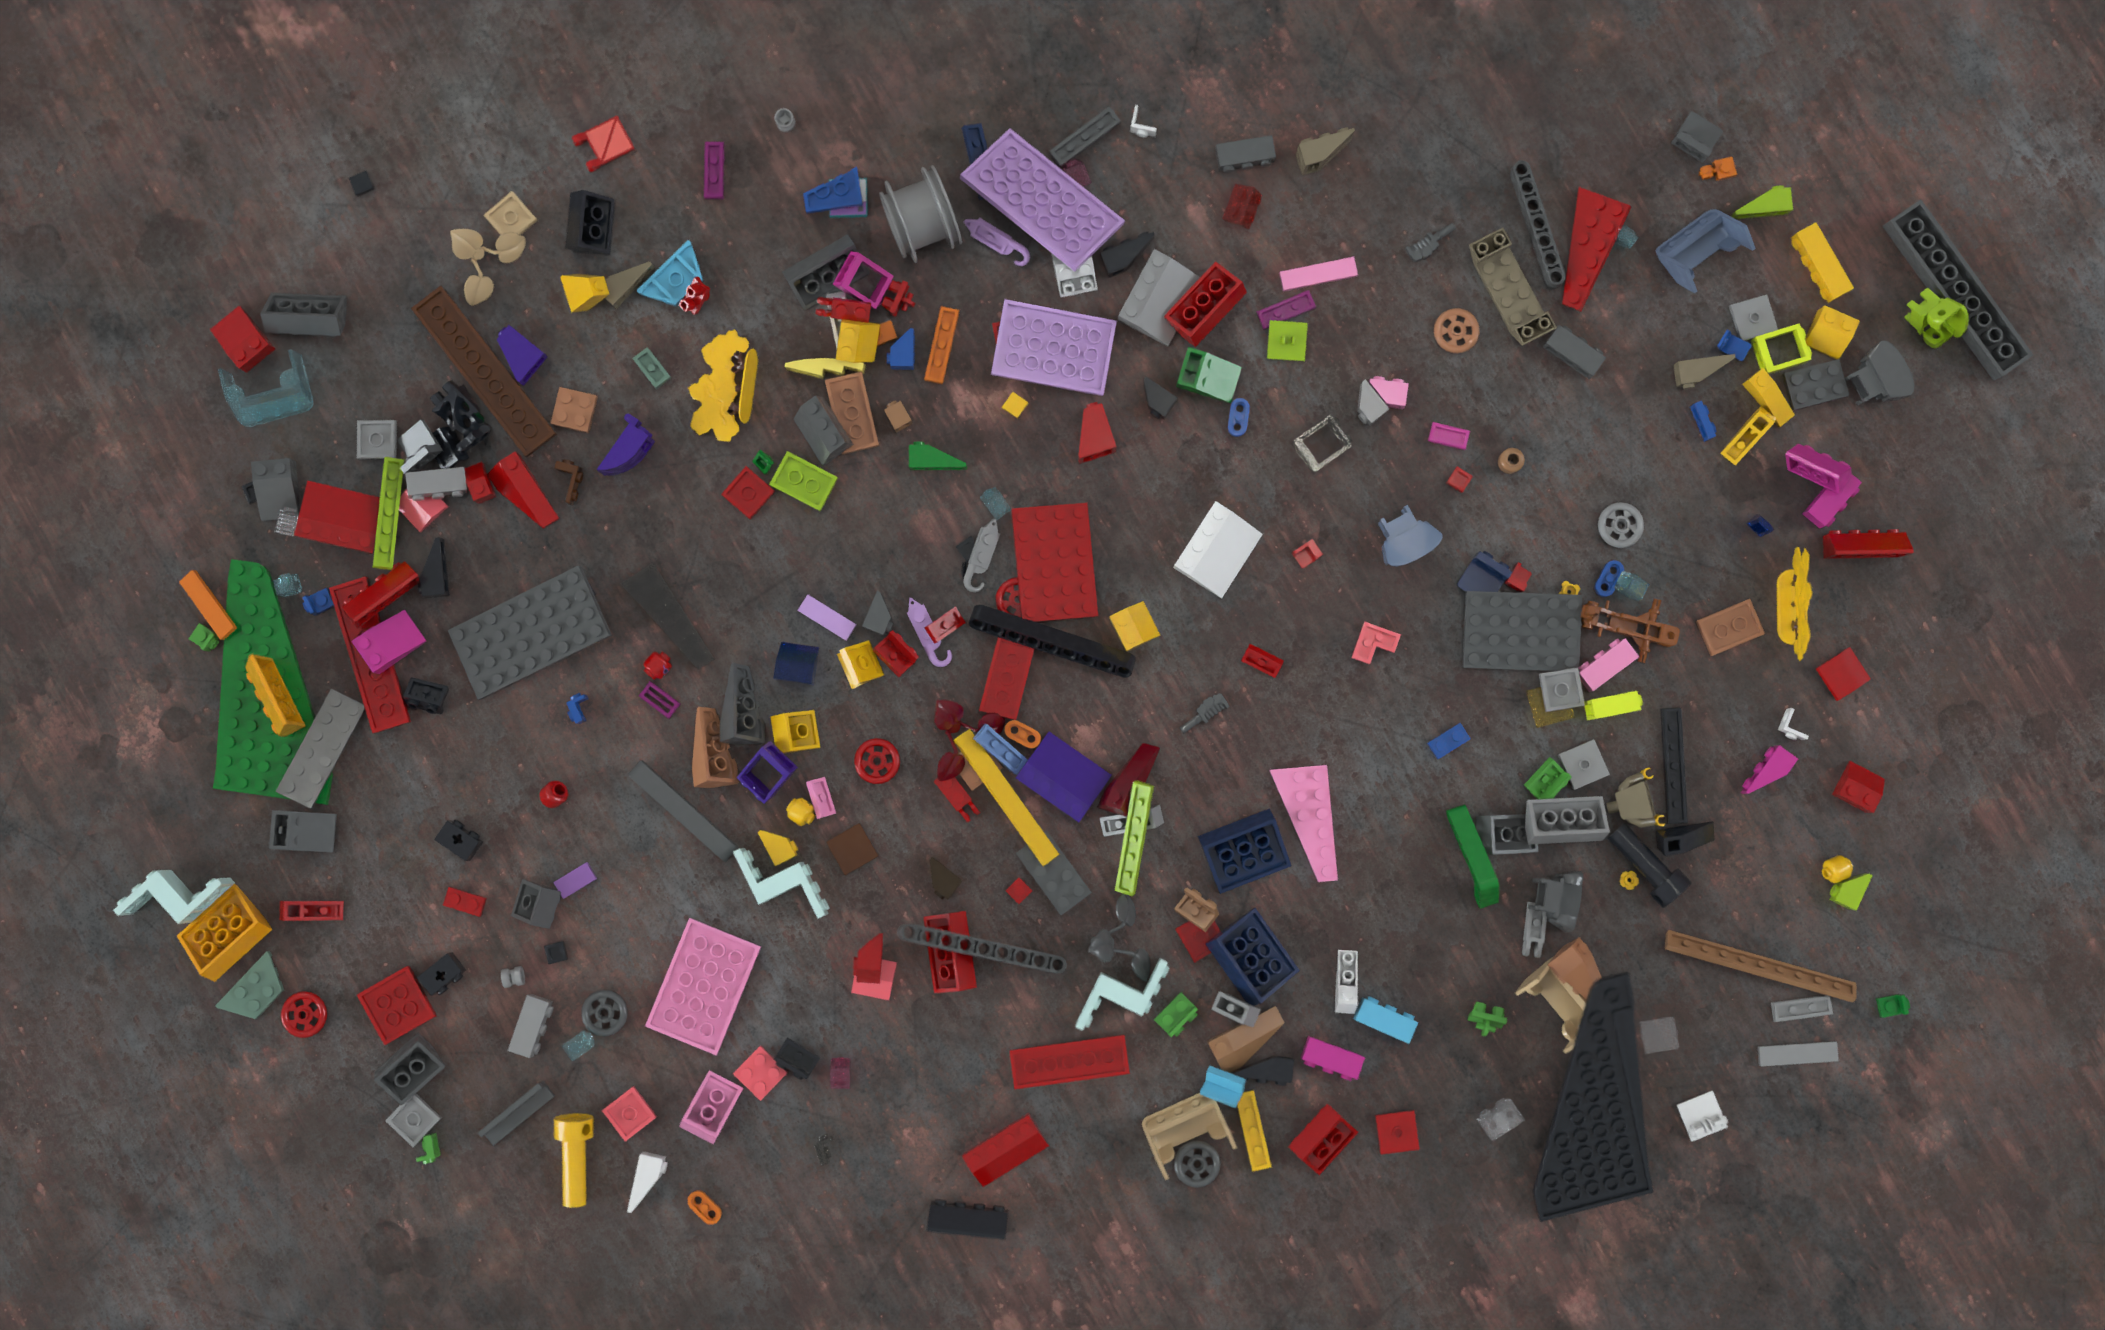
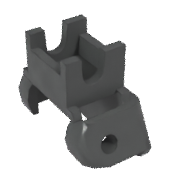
M1880 341L1874 345L1860 360L1862 364L1858 366L1859 370L1845 377V381H1852L1861 400L1855 402L1857 406L1873 397L1876 400L1881 399L1882 402L1904 399L1914 392L1915 384L1908 365L1898 349L1888 341Z
M1582 871L1558 873L1551 880L1533 878L1532 882L1538 883L1535 906L1528 905V909L1546 912L1548 922L1564 932H1572L1576 926L1581 903Z

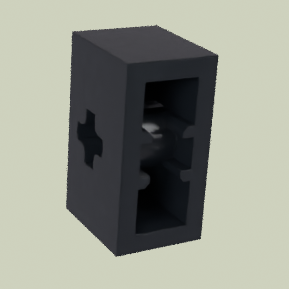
M456 819L454 821L447 820L434 840L464 861H471L483 843L479 839L480 835L472 830L468 832L463 828L465 825ZM457 836H462L461 839L463 840V842L458 843L459 839L457 838Z
M450 952L417 978L431 996L436 994L440 996L448 990L447 985L452 981L456 983L464 977L462 973L466 969L454 953ZM441 972H445V973H446V974L444 975V979H441V978H440V976L442 975Z

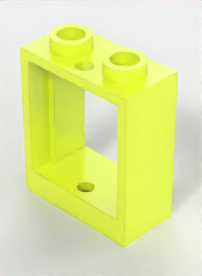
M1800 323L1756 336L1751 340L1760 370L1764 368L1768 374H1772L1811 360L1812 351L1806 344V333L1801 328ZM1793 332L1801 358L1773 366L1765 340Z
M1637 691L1584 701L1587 720L1641 710L1643 705L1642 697L1640 694L1638 695Z

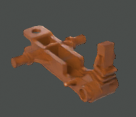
M1653 599L1652 607L1647 613L1637 617L1608 610L1609 600L1606 601L1605 608L1599 607L1597 602L1588 601L1587 604L1583 605L1580 615L1581 627L1593 630V627L1599 628L1598 637H1601L1603 630L1631 637L1638 645L1640 651L1637 662L1644 664L1646 663L1647 654L1650 653V642L1671 647L1677 644L1680 634L1679 628L1656 622L1657 615H1660L1659 607L1662 601L1658 599ZM1600 613L1605 614L1608 618L1610 617L1609 624L1598 622ZM1638 623L1645 625L1643 634L1636 633Z

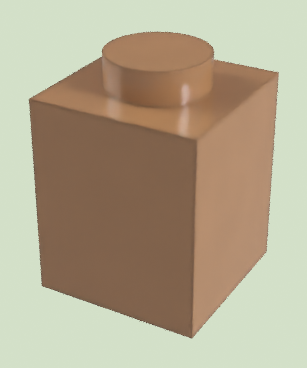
M893 401L884 409L896 433L913 424L901 401Z

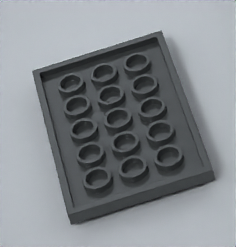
M1466 591L1462 667L1543 671L1578 668L1580 661L1582 595Z

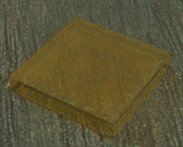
M1541 687L1526 691L1536 728L1575 718L1572 708L1545 712Z

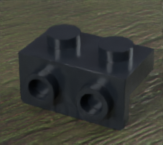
M787 1037L774 1060L777 1061V1066L784 1070L786 1068L793 1071L792 1075L802 1080L803 1078H809L821 1057Z

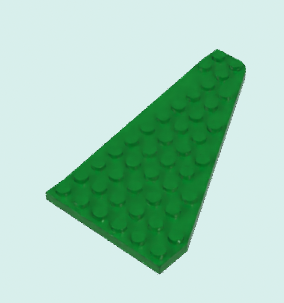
M231 559L227 585L226 612L237 626V629L224 640L217 758L213 789L289 799L275 791L310 729L315 715L270 572L262 564ZM255 654L273 659L304 721L305 727L286 737L274 733L271 727L273 723L270 717L268 718L265 715L262 701L255 695V686L249 682L246 676L248 672L245 666L250 655ZM333 772L316 803L328 805Z

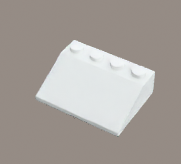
M1215 501L1173 568L1222 598L1263 534L1234 512Z

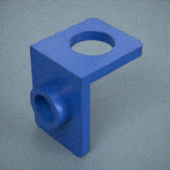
M1726 330L1717 347L1720 351L1728 355L1735 354L1736 359L1744 361L1752 345Z

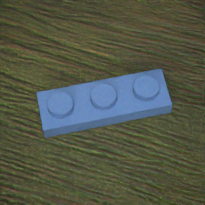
M984 724L973 738L1015 775L1019 773L1028 761L987 724Z

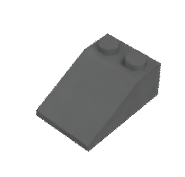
M285 458L251 462L252 481L261 521L298 518L300 506L296 461Z
M1526 814L1476 816L1477 832L1487 855L1539 852L1538 844L1528 845L1525 830Z

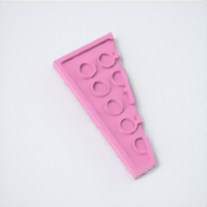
M1327 765L1269 770L1317 881H1337Z

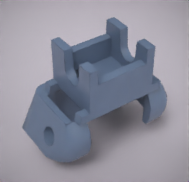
M1408 505L1404 506L1401 510L1402 516L1389 523L1384 518L1380 519L1378 525L1386 538L1382 546L1385 566H1402L1425 556L1439 545L1442 540V533L1427 521H1416Z

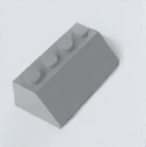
M1603 796L1527 800L1525 830L1528 845L1603 841L1610 833Z

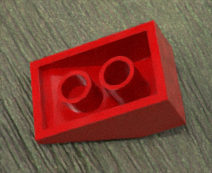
M240 305L210 329L230 359L240 370L246 373L276 349Z

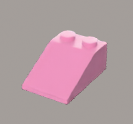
M709 1070L679 1127L714 1145L743 1088Z

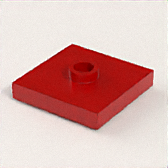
M1414 1110L1375 1115L1381 1155L1420 1150Z

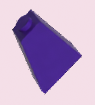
M508 325L499 332L497 341L516 380L524 386L548 356Z

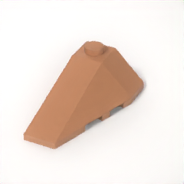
M697 708L692 762L694 787L715 788L739 783V780L736 778L738 776L737 764L735 759L731 758L728 750L730 746L727 743L720 742V720L715 708Z

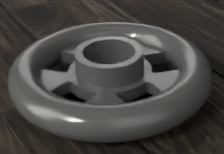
M599 990L592 993L585 1000L581 1011L585 1027L591 1033L598 1036H611L620 1031L627 1020L628 1014L623 998L610 990ZM607 998L615 1001L613 1006L605 1003ZM598 1000L600 1005L594 1009L591 1005L594 1001ZM603 1009L608 1011L606 1017L602 1015ZM614 1010L620 1011L619 1019H613ZM593 1014H595V1017L598 1020V1022L594 1024L591 1022L589 1017ZM610 1022L611 1027L603 1029L602 1023Z
M1189 1142L1183 1145L1175 1156L1174 1169L1176 1175L1188 1186L1197 1188L1207 1186L1216 1179L1220 1171L1219 1154L1213 1146L1206 1142ZM1194 1149H1202V1155L1194 1154ZM1184 1155L1190 1157L1187 1165L1182 1163ZM1211 1156L1213 1164L1207 1165L1205 1158ZM1200 1161V1166L1195 1167L1194 1162ZM1188 1169L1194 1173L1192 1178L1185 1174ZM1207 1170L1209 1175L1202 1179L1199 1174Z

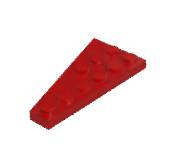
M1579 187L1562 302L1564 306L1579 312L1582 311L1632 208L1630 205Z

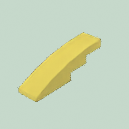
M833 358L803 359L785 363L786 370L824 379L825 372L844 376L845 369L855 372L862 371L864 374L866 367L862 362L853 363Z

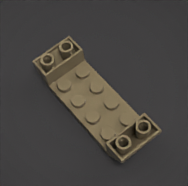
M1501 228L1469 244L1474 266L1510 334L1523 346L1555 330L1557 327L1549 312L1544 313L1510 250L1512 243L1504 228Z

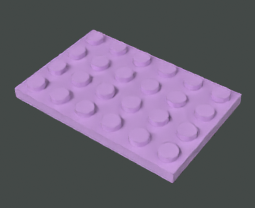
M1004 299L991 375L1103 396L1117 321Z

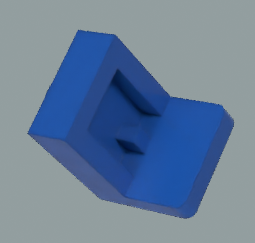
M578 693L570 697L571 700L566 702L570 710L568 715L571 721L581 724L586 719L579 703L589 698L587 695Z

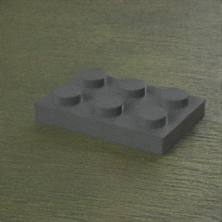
M1839 359L1782 374L1792 411L1850 396Z

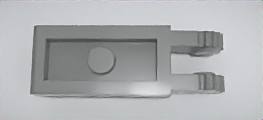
M1527 902L1522 954L1528 957L1532 941L1536 942L1534 945V957L1540 958L1542 945L1545 940L1546 912L1528 909V905L1535 906V903Z

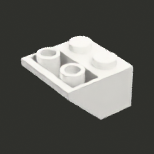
M1052 254L1060 297L1098 290L1092 256L1074 272Z

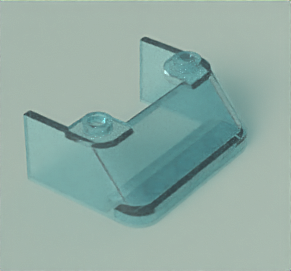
M292 349L288 350L292 369L285 370L281 374L280 388L245 397L244 390L234 384L231 373L222 368L218 369L224 397L241 425L252 427L307 412L312 408L313 399L302 356Z

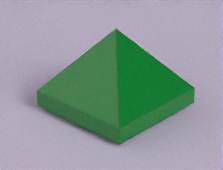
M762 450L758 451L752 461L765 475L774 464L771 456Z

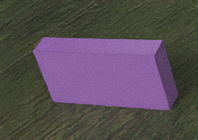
M586 862L553 883L557 890L561 891L562 898L565 899L595 881L597 877L589 863Z

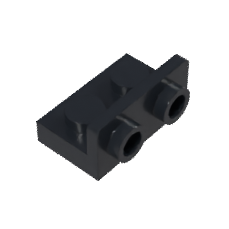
M449 426L440 427L432 433L443 450L435 457L441 469L453 468L460 461L469 459L465 450L461 452L458 450L456 445L460 441L456 432L452 431Z
M411 677L403 695L406 706L414 710L421 709L426 710L430 714H442L444 711L443 703L449 688L446 685Z

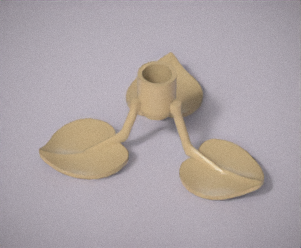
M455 229L450 231L454 254L459 259L471 258L479 276H469L465 282V298L471 306H475L488 299L494 288L493 282L489 277H482L483 273L477 260L482 259L486 251L498 254L499 260L502 263L515 261L524 250V236L513 232L504 233L496 241L497 250H491L482 246L483 239L477 231L471 229Z

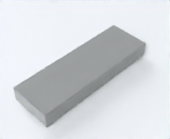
M1828 995L1771 1002L1774 1022L1833 1014L1831 997Z

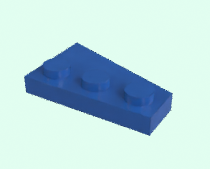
M855 167L851 171L803 193L806 213L862 206L858 168Z

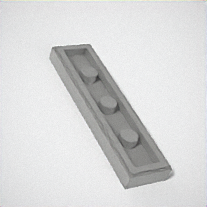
M1836 1041L1757 1046L1759 1066L1839 1061Z

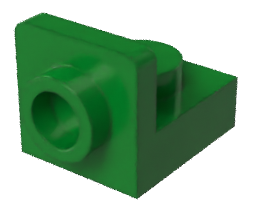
M1903 994L1876 998L1881 1018L1909 1014L1910 1003Z

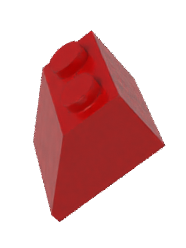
M1849 761L1832 795L1865 813H1874L1883 796L1885 779Z
M879 933L858 950V957H854L853 975L857 976V982L880 984L883 934Z

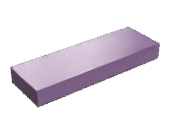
M810 595L806 596L797 610L846 641L856 627L855 623Z

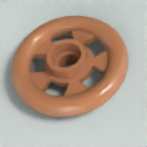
M1460 308L1449 309L1443 312L1436 320L1434 336L1437 343L1444 350L1451 353H1463L1476 344L1479 338V324L1470 312ZM1457 316L1465 318L1464 323L1456 321ZM1447 319L1451 321L1448 328L1443 326ZM1458 327L1460 333H1455L1454 328ZM1466 327L1472 328L1471 335H1466ZM1446 333L1452 339L1449 342H1446L1443 338V335ZM1463 338L1465 344L1458 346L1456 340Z

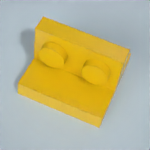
M870 641L845 647L839 650L840 653L837 654L852 689L884 676L878 659L872 651L873 648Z

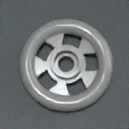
M1618 502L1607 506L1602 511L1598 520V530L1602 539L1609 545L1617 548H1626L1632 546L1640 539L1644 530V521L1641 513L1634 506ZM1623 510L1624 516L1616 517L1615 511ZM1630 516H1633L1636 521L1633 525H1631L1628 519ZM1607 518L1612 519L1611 527L1606 526ZM1618 522L1623 523L1622 529L1618 528ZM1631 530L1634 534L1627 538L1624 534ZM1612 531L1620 535L1617 540L1610 536Z

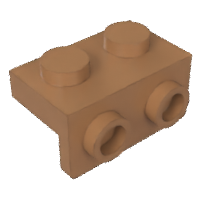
M1186 887L1184 889L1185 895L1174 910L1206 932L1219 915L1216 908L1217 905L1210 899L1207 901L1203 899L1197 890H1190Z

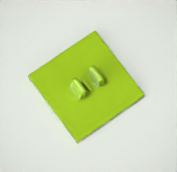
M1270 320L1267 359L1305 361L1308 323Z

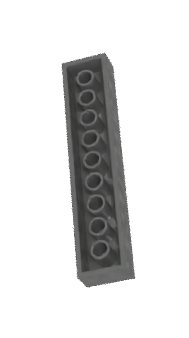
M1921 199L1882 226L1926 288L1928 287L1940 299L1948 297L1965 306L1969 321L1967 330L1962 335V338L1993 381L2003 377L2033 356L2030 349Z

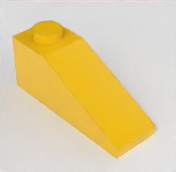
M1764 368L1742 384L1760 406L1776 417L1775 423L1779 428L1795 415L1776 382Z
M1760 406L1720 454L1736 465L1775 423L1776 417Z

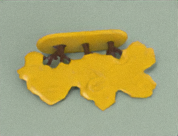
M735 329L729 330L726 335H718L712 342L702 348L704 360L711 366L713 371L710 375L704 374L698 383L688 387L691 397L702 404L693 413L691 428L698 435L713 429L717 440L730 442L731 437L739 432V426L734 416L737 412L742 423L746 424L749 421L758 366V357L755 349H750L747 352L745 362L743 361L742 354L748 349L749 341L746 338L739 337ZM731 357H736L738 359L737 363H740V365L734 364L731 361ZM742 369L744 370L742 385H736L734 382L735 374ZM741 390L738 405L734 402V398L737 395V392ZM728 409H733L732 413H728L727 411Z
M1796 547L1792 560L1794 569L1785 570L1777 579V632L1783 642L1794 645V653L1797 655L1798 660L1801 661L1803 654L1806 653L1811 637L1808 625L1809 600L1813 593L1810 583L1807 582L1809 553L1805 548L1801 556L1800 548Z

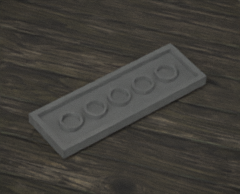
M331 689L275 792L312 809L365 712L364 704Z

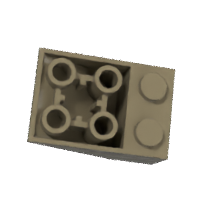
M1345 127L1338 130V133L1335 134L1324 133L1314 140L1312 138L1302 140L1296 152L1302 176L1320 171L1351 141L1355 129Z

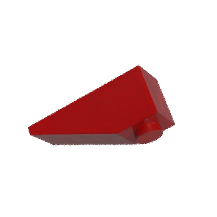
M280 901L279 920H343L344 901Z

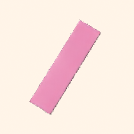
M1350 257L1281 271L1279 275L1284 292L1357 277L1358 273L1355 259Z

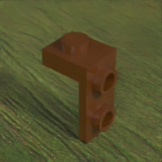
M563 459L562 462L556 461V470L572 474L565 502L573 505L574 501L576 502L578 499L579 491L577 488L578 484L583 480L584 473L582 468L574 465L573 461Z

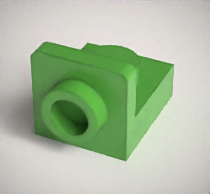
M201 623L197 625L189 637V640L200 646L202 650L208 652L214 650L219 643L217 634Z
M432 1133L423 1137L422 1147L426 1151V1155L417 1157V1162L423 1161V1164L435 1162V1158L441 1156L437 1133Z

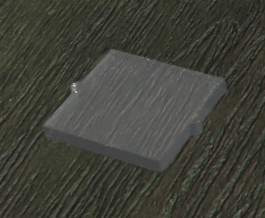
M1674 1016L1640 1022L1642 1033L1640 1038L1643 1040L1645 1054L1680 1048L1677 1037L1679 1032L1676 1030Z

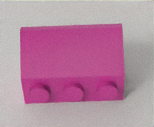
M1797 444L1785 454L1788 471L1838 494L1842 492L1852 476L1851 467L1847 463L1835 461L1828 454H1820L1808 445Z

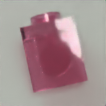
M1072 159L1063 167L1064 172L1082 187L1092 183L1081 160Z
M837 1057L831 1059V1089H850V1058Z

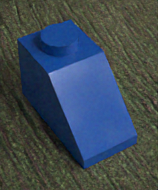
M910 328L890 347V353H887V364H890L892 370H914V328Z

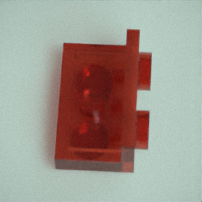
M1235 184L1222 219L1225 222L1240 224L1245 229H1250L1255 219L1256 210L1261 203L1262 194L1255 187Z

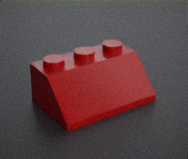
M1327 1103L1315 1118L1306 1125L1304 1130L1293 1139L1288 1147L1305 1164L1320 1175L1359 1132Z

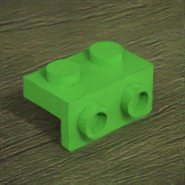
M1549 757L1524 786L1536 799H1554L1555 795L1568 784L1572 776L1565 772L1554 759Z

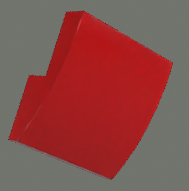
M1850 647L1816 668V671L1836 701L1871 680Z

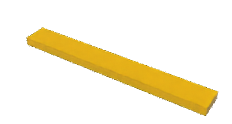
M970 729L953 741L1042 866L1046 865L1060 854L985 749L973 739L975 736Z

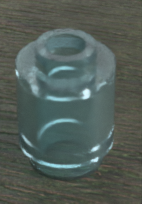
M1623 224L1615 242L1623 248L1626 247L1630 250L1639 237L1635 235L1636 232Z

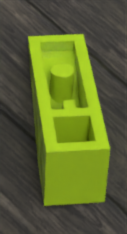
M1783 185L1774 186L1768 192L1736 210L1731 217L1743 219L1788 215L1793 210L1791 187L1784 188Z

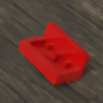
M893 630L872 650L898 677L913 666L919 658L916 651L904 642L902 636Z

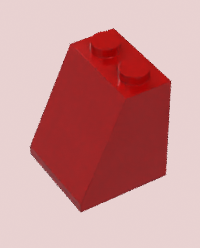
M1093 402L1086 405L1087 408L1084 409L1078 455L1079 464L1116 453V444L1102 403Z

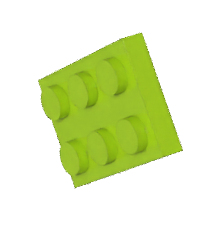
M787 451L769 485L821 512L838 477Z

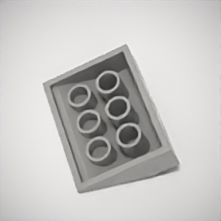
M1154 249L1119 313L1118 321L1169 346L1176 330L1164 318V315L1200 277L1171 257Z

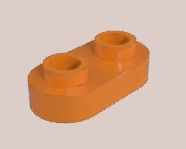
M1017 720L1009 721L1005 726L1006 736L1027 748H1036L1041 742V736L1038 731ZM1014 726L1018 728L1016 734L1011 733V728ZM1030 735L1035 737V741L1032 743L1028 741Z
M696 1190L689 1195L687 1200L688 1206L706 1224L713 1225L721 1219V1208L705 1192ZM700 1197L702 1199V1202L697 1203L695 1201V1198ZM710 1210H713L715 1212L714 1217H711L709 1215Z

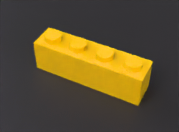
M1817 222L1791 237L1793 247L1802 256V263L1810 270L1811 278L1814 283L1818 284L1823 299L1830 303L1854 289Z

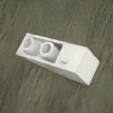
M1338 950L1335 1013L1355 1014L1358 1005V951Z

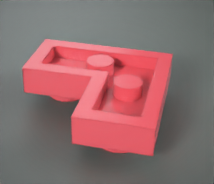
M1364 622L1351 658L1370 664L1376 647L1395 653L1401 634Z

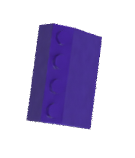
M1048 732L1016 779L1077 822H1080L1112 775L1054 734Z

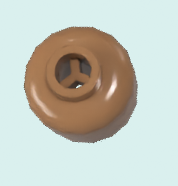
M1516 448L1504 450L1498 458L1499 468L1507 474L1518 472L1525 462L1523 453Z

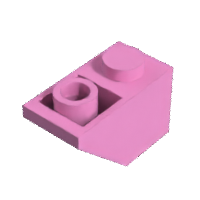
M1374 376L1373 379L1370 378L1368 383L1388 407L1404 409L1406 406L1408 383H1404V380L1401 379L1387 381L1384 377Z

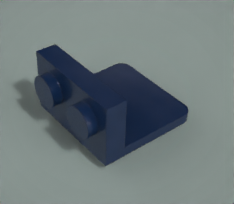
M1479 551L1461 576L1457 586L1465 592H1498L1504 581L1509 579L1512 571L1509 570L1510 567L1501 561L1498 563L1493 560V556L1490 553Z

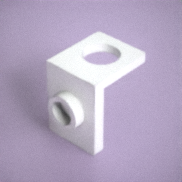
M1135 105L1130 132L1136 133L1140 137H1155L1157 128L1135 124L1138 112V105Z
M1786 709L1778 730L1786 733L1785 736L1789 739L1807 740L1808 735L1788 727L1794 709Z

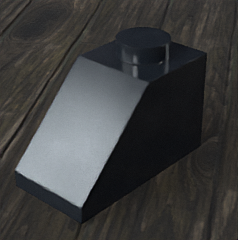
M1145 377L1143 385L1150 414L1157 419L1160 417L1165 419L1176 403L1177 397L1148 377Z

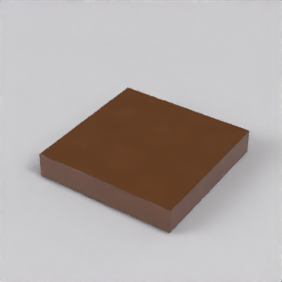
M860 823L826 842L845 876L879 856Z

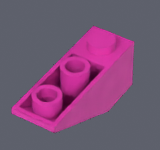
M1780 745L1769 747L1764 754L1766 757L1763 762H1759L1753 769L1755 772L1753 776L1747 778L1743 783L1741 793L1749 794L1787 775L1798 758Z

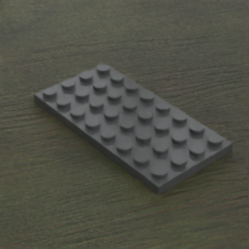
M580 565L448 630L478 700L492 695L612 636L583 568Z

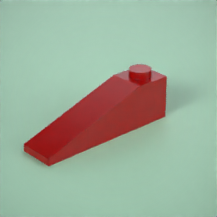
M513 452L500 460L487 474L498 492L543 529L560 519L525 461L517 452Z

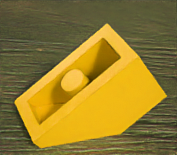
M758 831L775 866L797 856L796 851H798V847L794 840L790 841L787 837L768 831Z

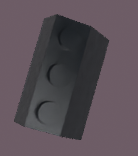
M586 190L570 193L565 249L580 253L610 254L614 198Z

